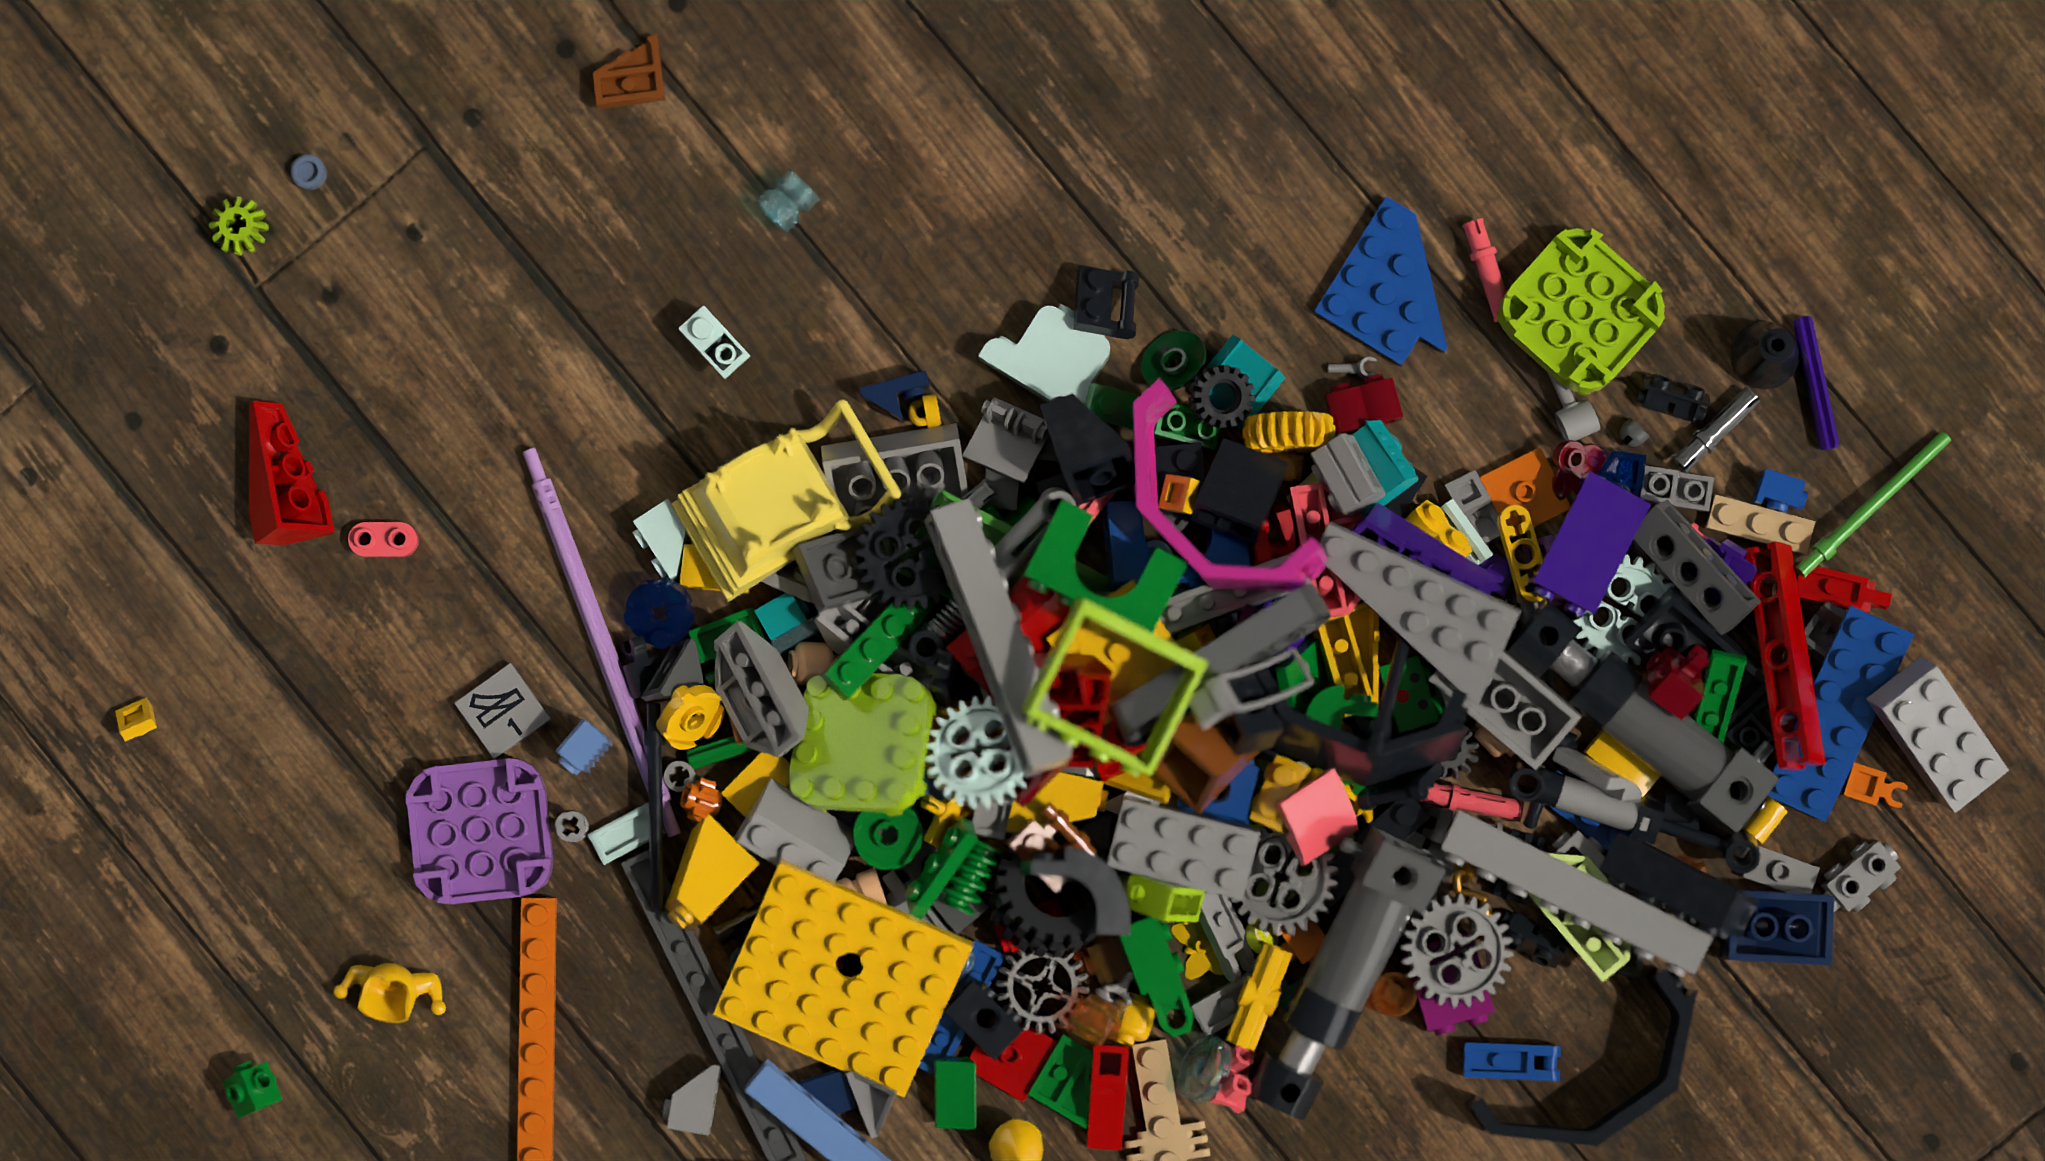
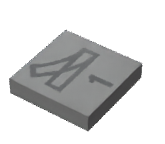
M512 663L455 702L457 708L495 760L552 720Z

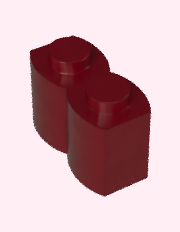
M1378 374L1363 379L1364 385L1351 388L1350 383H1343L1330 388L1331 393L1327 394L1324 399L1328 414L1333 417L1335 437L1343 433L1353 434L1366 425V421L1381 420L1384 425L1402 420L1403 413L1393 377L1384 379L1383 374Z

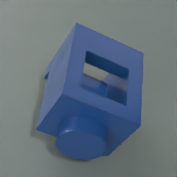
M1766 468L1760 473L1751 504L1759 506L1765 501L1768 502V509L1787 513V509L1802 511L1808 496V491L1803 490L1806 481Z

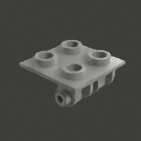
M993 397L991 402L986 400L983 404L981 413L984 416L962 456L1024 484L1050 436L1045 419Z

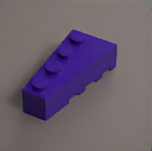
M1380 503L1372 507L1350 530L1490 595L1499 581V578Z

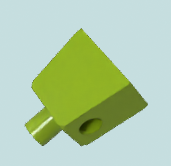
M1132 873L1130 876L1122 874L1119 877L1125 889L1131 910L1164 922H1198L1205 891Z

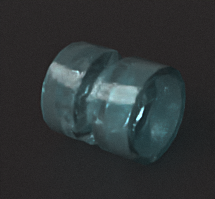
M789 168L775 181L776 189H768L755 202L758 208L786 234L800 221L798 215L800 212L808 213L820 201L816 193Z

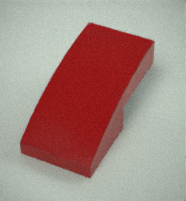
M1283 503L1274 505L1270 513L1279 536L1278 540L1273 541L1276 556L1279 558L1296 552V538L1289 508Z

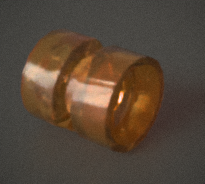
M1384 972L1380 974L1369 995L1372 1007L1378 1013L1389 1017H1400L1407 1014L1414 1007L1417 999V990L1412 988L1413 981L1399 972Z

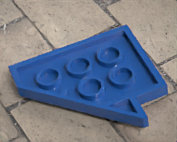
M1386 196L1315 309L1314 314L1400 367L1418 339H1421L1443 354L1447 349V343L1416 214Z

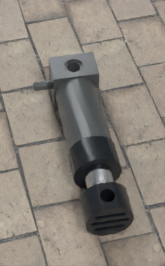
M1546 600L1521 627L1509 643L1506 651L1538 677L1551 668V670L1573 687V691L1567 699L1569 705L1579 711L1596 727L1602 728L1690 801L1685 804V807L1699 815L1700 819L1720 836L1738 833L1779 780L1777 776L1762 765L1772 753L1774 747L1769 742L1763 741L1752 756L1742 748L1731 751L1690 716L1687 715L1682 721L1649 697L1648 682L1609 649L1597 659L1584 650L1582 646H1579L1577 642H1574L1573 638L1580 627ZM1539 632L1546 636V646L1540 642ZM1729 786H1731L1734 790L1733 799L1730 797L1728 792Z
M1371 826L1362 844L1347 837L1343 838L1340 843V850L1355 857L1349 869L1356 878L1306 975L1300 980L1282 1015V1019L1293 1027L1292 1034H1290L1286 1045H1284L1282 1053L1266 1050L1250 1081V1093L1268 1106L1298 1119L1306 1118L1324 1083V1080L1314 1072V1068H1316L1319 1062L1318 1060L1322 1057L1321 1054H1323L1327 1046L1341 1050L1344 1049L1362 1014V1008L1414 910L1422 914L1425 912L1446 871L1433 855L1374 826Z

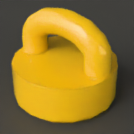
M936 394L922 395V399L914 400L910 404L908 416L913 424L916 426L928 425V428L941 425ZM924 407L926 417L919 418L917 416V409Z

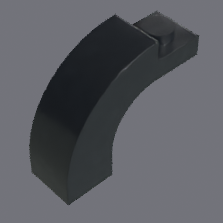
M1060 847L1054 849V854L1033 853L1032 860L1021 861L1020 875L1057 876L1067 879L1078 888L1083 896L1086 907L1085 934L1130 935V907L1125 889L1114 871L1100 858L1084 850Z

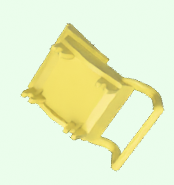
M842 399L837 401L825 418L814 427L804 430L791 429L788 434L780 435L776 439L742 454L725 466L720 467L714 473L707 474L699 483L682 491L678 495V500L672 503V508L728 603L790 562L796 560L792 549L798 544L816 540L835 529L849 531L861 528L860 526L863 523L874 524L869 514L875 512L882 516L880 505L885 503L891 509L893 501L900 498L901 491L849 403ZM842 417H844L887 490L871 510L854 517H849L806 444L827 435L834 429Z

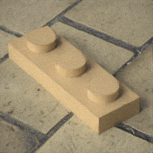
M1715 494L1712 499L1705 529L1763 545L1774 541L1792 546L1793 553L1805 556L1808 552L1815 521Z

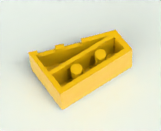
M1367 603L1356 605L1350 615L1330 618L1322 626L1312 631L1314 639H1319L1329 687L1344 685V700H1350V694L1371 695V702L1378 703L1379 614ZM1342 714L1341 719L1348 718L1354 715Z

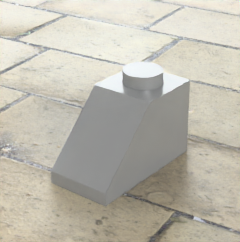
M712 1065L674 1092L672 1100H665L662 1120H668L667 1129L703 1135L711 1134L722 1069L721 1065Z

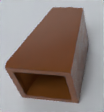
M1191 710L1178 722L1153 774L1199 815L1261 750L1236 756L1219 722L1217 721L1208 729H1203Z

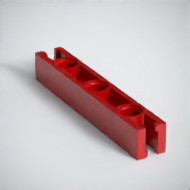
M1774 541L1767 543V549L1771 550V571L1768 562L1770 551L1760 549V547L1745 549L1748 551L1746 560L1757 566V571L1750 582V588L1761 601L1754 608L1778 768L1799 771L1806 769L1805 764L1821 766L1825 765L1826 762L1792 546ZM1777 583V591L1772 595L1773 585ZM1787 649L1788 657L1787 660L1783 663L1782 656L1784 651ZM1797 717V718H1798V727H1797V729L1794 731V729H1793V722H1794L1795 718ZM1799 742H1800V746H1801V750H1802V754H1803V757H1800V758H1799V749H1798V743H1799Z

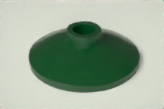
M1177 330L1160 336L1150 344L1143 355L1141 372L1144 379L1150 386L1160 379L1170 391L1188 385L1200 374L1205 365V345L1196 334L1189 331Z

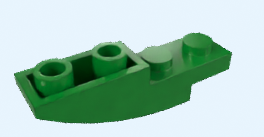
M1090 384L1085 405L1108 426L1134 433L1133 402L1140 396L1099 384ZM1175 404L1155 425V438L1180 444L1202 443V448L1208 450H1216L1221 428L1209 426L1207 423L1198 420L1199 416L1193 414L1192 408Z

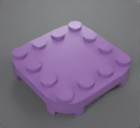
M509 758L435 766L425 769L413 780L406 793L405 803L408 807L414 873L412 874L416 886L426 897L443 904L506 899L536 893L548 883L553 869V849L547 791L543 777L535 766L519 759Z

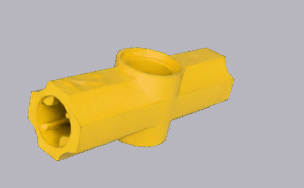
M1267 942L1263 943L1251 976H1247L1241 988L1237 1001L1239 1006L1228 1030L1227 1041L1255 1051L1268 1017H1271L1277 1006L1281 994L1280 985L1291 961L1292 952Z

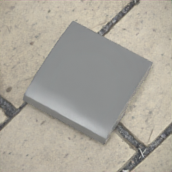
M1557 747L1552 760L1566 767L1570 773L1620 801L1641 799L1642 791L1635 783L1576 750Z

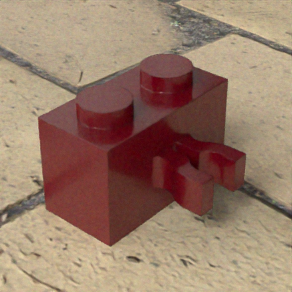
M1696 644L1687 654L1686 658L1669 645L1662 653H1655L1646 665L1649 697L1682 721L1704 697L1701 670L1709 662V659L1706 658L1708 652Z

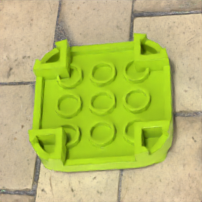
M1579 228L1565 229L1559 233L1506 291L1497 312L1498 322L1512 341L1562 385L1584 396L1599 391L1609 384L1659 329L1665 319V305L1661 295L1663 290L1657 282L1649 283L1600 239L1603 234L1593 228L1591 230Z
M873 673L849 699L843 701L821 676L812 677L808 681L807 689L803 695L809 707L805 736L793 746L789 770L791 792L814 810L825 813L827 810L880 812L886 813L890 817L903 815L902 811L910 807L919 796L924 797L928 785L923 781L925 757H927L928 750L926 746L929 743L933 717L938 718V704L934 702L930 691L920 682L909 676Z

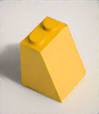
M1060 772L1024 808L1018 805L1015 800L1013 801L1006 832L1015 834L1030 818L1034 819L1041 826L1047 820L1041 813V809L1048 802H1051L1058 810L1063 809L1070 817V823L1095 818L1097 811L1104 812L1109 791L1102 790L1104 782Z
M710 815L692 829L665 908L670 912L668 914L669 919L678 928H686L688 931L700 925L759 864Z

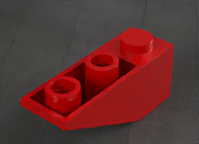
M1093 1045L1087 1148L1122 1150L1129 1046Z

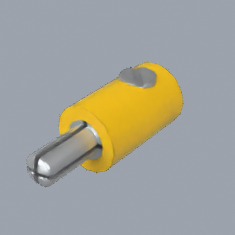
M1767 796L1743 826L1742 830L1753 834L1758 843L1762 845L1788 811L1774 799ZM1740 846L1734 850V853L1738 857L1743 858L1750 848Z

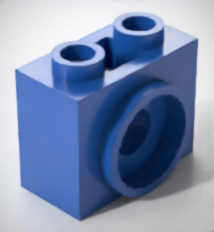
M1251 760L1227 785V794L1223 799L1213 800L1201 814L1249 825L1250 806L1256 795L1261 776L1259 767L1254 766L1255 761ZM1179 797L1177 803L1179 808L1195 812Z

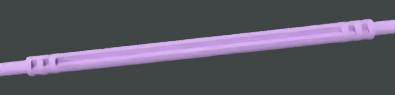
M536 448L528 449L523 452L534 482L531 485L648 792V746H644L645 726L636 702L632 698L625 673L551 478L547 479ZM662 773L663 825L669 838L680 834L681 831L669 802L672 800Z

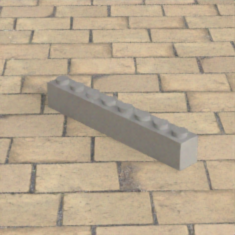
M970 499L931 510L924 521L1025 778L1063 766L1071 757L1072 745L1059 739L1058 736L1061 731L1051 726H1048L1045 732L1027 723L1029 716L1020 711L1041 668H1036L1032 657L1034 654L1033 645L1027 635H1023L1019 625L1021 622L1019 610L1009 600L1006 577L1002 571L998 572L994 562V547L989 539H985L982 532L983 521L979 510L973 508ZM1045 693L1038 708L1059 718V711L1055 702L1049 700L1047 693Z
M1458 810L1440 846L1441 849L1446 851L1444 855L1446 859L1460 866H1463L1465 861L1478 867L1475 872L1476 874L1492 882L1495 881L1496 877H1499L1509 882L1508 890L1526 898L1529 892L1541 898L1540 906L1554 913H1558L1561 908L1573 914L1570 919L1572 922L1586 929H1589L1591 924L1604 930L1601 935L1604 938L1618 945H1621L1622 941L1625 940L1635 945L1634 953L1650 961L1653 960L1654 956H1657L1667 961L1666 969L1684 977L1686 971L1695 975L1713 939L1711 935L1461 810Z

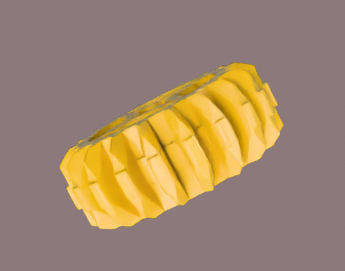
M1309 411L1253 414L1244 420V428L1242 429V440H1244L1246 447L1269 454L1314 452L1323 445L1328 444L1336 436L1335 425L1331 415Z

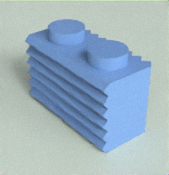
M582 719L556 749L561 755L558 762L572 774L578 775L580 771L591 773L590 768L595 767V762H600L599 757H604V752H609L608 747L613 746V741L591 722Z

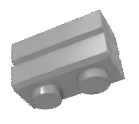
M1340 434L1329 441L1328 444L1311 453L1310 456L1315 463L1311 466L1312 471L1319 482H1325L1331 492L1328 495V500L1336 512L1354 516L1369 505L1385 497L1384 489L1353 435Z

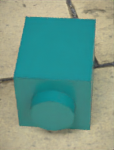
M784 593L754 610L772 642L809 623L805 615L810 613V610L805 601L788 593Z

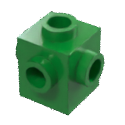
M252 1061L245 1062L232 1068L234 1075L222 1080L226 1097L232 1104L237 1119L283 1100L277 1086L276 1077L270 1070L267 1061L253 1066Z

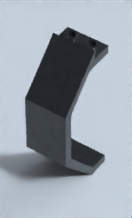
M1246 603L1237 626L1258 614L1259 608ZM1267 667L1254 672L1259 683L1264 688L1267 698L1282 693ZM1457 689L1453 690L1442 719L1436 727L1384 742L1378 762H1370L1366 759L1369 746L1368 741L1294 711L1284 698L1271 703L1274 712L1278 713L1283 727L1273 745V749L1324 771L1334 768L1339 777L1363 787L1457 758L1468 730L1467 727L1462 726L1469 708L1463 706L1467 693Z
M1656 968L1645 976L1670 1012V1023L1658 1076L1652 1083L1587 1128L1575 1129L1500 1122L1483 1098L1477 1095L1467 1100L1465 1105L1483 1131L1490 1135L1599 1146L1678 1090L1697 990L1687 989L1682 993L1681 991L1685 989V985L1676 973L1666 969Z

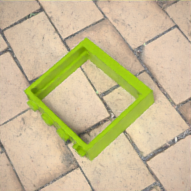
M1077 597L1020 711L1029 716L1027 723L1045 732L1048 726H1051L1061 731L1058 736L1059 739L1075 747L1081 741L1091 746L1089 754L1107 763L1110 757H1113L1123 762L1120 767L1121 770L1136 777H1139L1141 772L1152 777L1208 661L1085 599ZM1084 616L1185 666L1140 758L1038 708Z

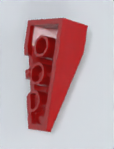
M252 401L249 404V516L255 544L284 546L331 535L335 532L329 500L324 490H318L311 475L314 469L310 461L305 462L297 446L299 438L282 403Z

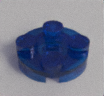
M668 578L644 580L636 586L626 601L624 622L636 636L642 635L646 643L654 645L656 648L664 649L671 644L679 642L691 629L695 620V612L693 613L691 606L693 601L688 591L674 580ZM660 605L666 609L664 615L668 618L656 617L652 606L654 608H659Z

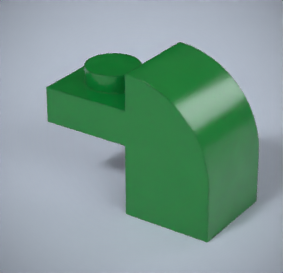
M1344 685L1333 686L1323 690L1312 700L1306 716L1340 730L1342 714L1376 717L1378 703L1371 702V695L1350 694V700H1344Z

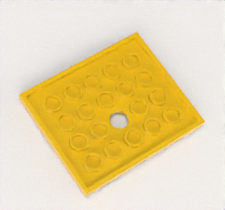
M781 859L713 1015L846 1073L851 1071L859 1073L897 1090V1095L905 1097L973 948L974 942ZM847 952L858 955L863 965L862 971L853 977L842 975L836 967L837 958Z

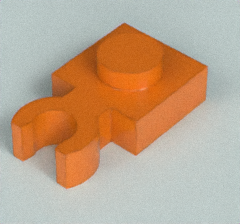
M1854 762L1846 778L1841 796L1872 806H1877L1880 797L1883 798L1887 806L1901 808L1903 803L1894 801L1891 793L1895 788L1906 791L1908 786L1898 781L1889 784L1884 783L1886 772Z

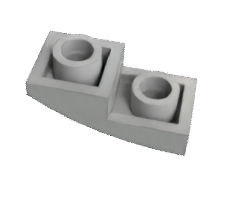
M1645 466L1640 498L1646 502L1656 504L1668 499L1674 507L1709 513L1714 477Z

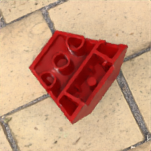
M1034 653L1032 655L1036 668H1042L1049 653ZM1065 654L1046 693L1049 700L1055 702L1059 711V719L1101 739L1113 671L1094 655ZM1081 741L1077 747L1072 745V752H1070L1071 762L1066 767L1094 768L1096 757L1089 754L1091 746Z

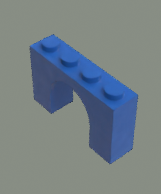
M1136 501L1107 502L1103 509L1102 520L1109 591H1116L1132 579L1138 584L1153 552L1146 543L1143 515L1137 509ZM1205 526L1207 546L1203 557L1209 563L1221 566L1250 567L1248 542ZM1188 564L1175 589L1187 588V591L1207 583Z

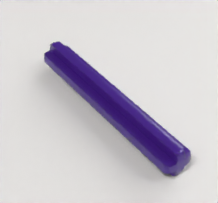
M1811 316L1798 317L1793 321L1819 447L1821 450L1835 449L1839 446V440L1813 319Z

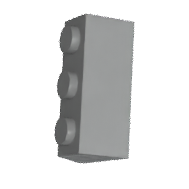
M771 778L734 836L739 844L776 866L783 859L834 882L845 866L855 843L853 827L828 812L814 810L795 796L791 790Z

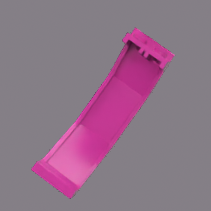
M1158 379L1133 402L1137 509L1212 589L1293 592L1307 585L1305 582L1307 578L1313 580L1326 568L1324 562L1328 558L1322 547L1312 537L1285 563L1277 568L1221 566L1209 563L1158 508L1154 428L1157 421L1177 401L1168 387Z

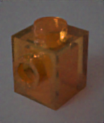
M1112 935L1095 937L1092 940L1093 946L1087 948L1089 955L1083 957L1089 976L1096 974L1101 987L1118 982L1126 977L1129 972H1132L1120 936L1112 938Z

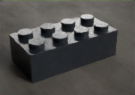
M1617 833L1600 868V871L1610 875L1609 883L1624 890L1628 889L1635 893L1639 892L1637 897L1655 906L1659 905L1664 908L1670 906L1667 912L1671 915L1696 924L1699 921L1697 928L1724 939H1728L1729 935L1742 937L1759 902V899L1646 842L1621 833Z

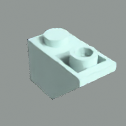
M704 305L678 328L681 334L724 379L729 377L751 357Z
M666 499L635 519L633 522L638 529L632 533L643 549L649 546L655 554L656 558L651 560L660 576L663 578L668 575L674 581L680 575L684 544L687 542L688 534L673 510L672 503Z

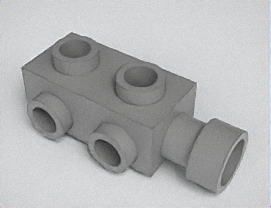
M1865 840L1850 852L1853 859L1845 866H1842L1839 862L1823 875L1827 879L1821 885L1826 891L1823 895L1835 896L1834 912L1839 908L1842 912L1853 910L1856 913L1871 901L1868 897L1869 894L1876 888H1879L1880 891L1884 890L1897 879L1894 873L1901 868L1896 862L1899 857L1886 842L1881 844L1880 841H1873L1871 844H1868ZM1874 859H1879L1882 862V869L1879 872L1874 871L1872 868V861ZM1848 881H1853L1856 885V891L1853 894H1849L1845 889Z

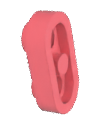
M362 522L351 529L348 543L351 550L361 557L402 558L414 553L417 549L419 538L416 530L407 523ZM364 533H369L371 542L365 546L361 545L359 541L360 536ZM398 533H403L406 540L404 544L398 546L394 543V537Z

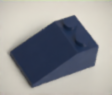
M1743 891L1759 899V902L1742 937L1729 935L1728 939L1720 937L1719 959L1832 965L1835 896Z

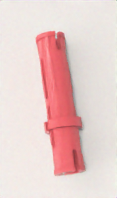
M1480 218L1476 219V221L1467 222L1462 227L1472 252L1469 255L1471 262L1475 261L1495 323L1498 322L1497 312L1499 311L1500 302L1506 293V288L1494 255L1497 253L1496 248L1491 246L1484 220Z
M1434 783V787L1429 789L1428 798L1418 801L1445 806L1452 811L1456 809L1467 810L1520 822L1524 808V801L1471 791L1460 788L1459 784L1454 783L1452 786Z

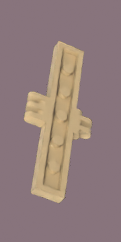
M1166 1039L1134 1044L1132 1049L1146 1131L1136 1132L1137 1139L1124 1141L1125 1149L1139 1147L1140 1152L1126 1155L1127 1161H1187L1188 1159L1210 1156L1209 1148L1195 1150V1144L1208 1142L1207 1135L1193 1137L1192 1130L1206 1128L1205 1121L1182 1125L1180 1123Z

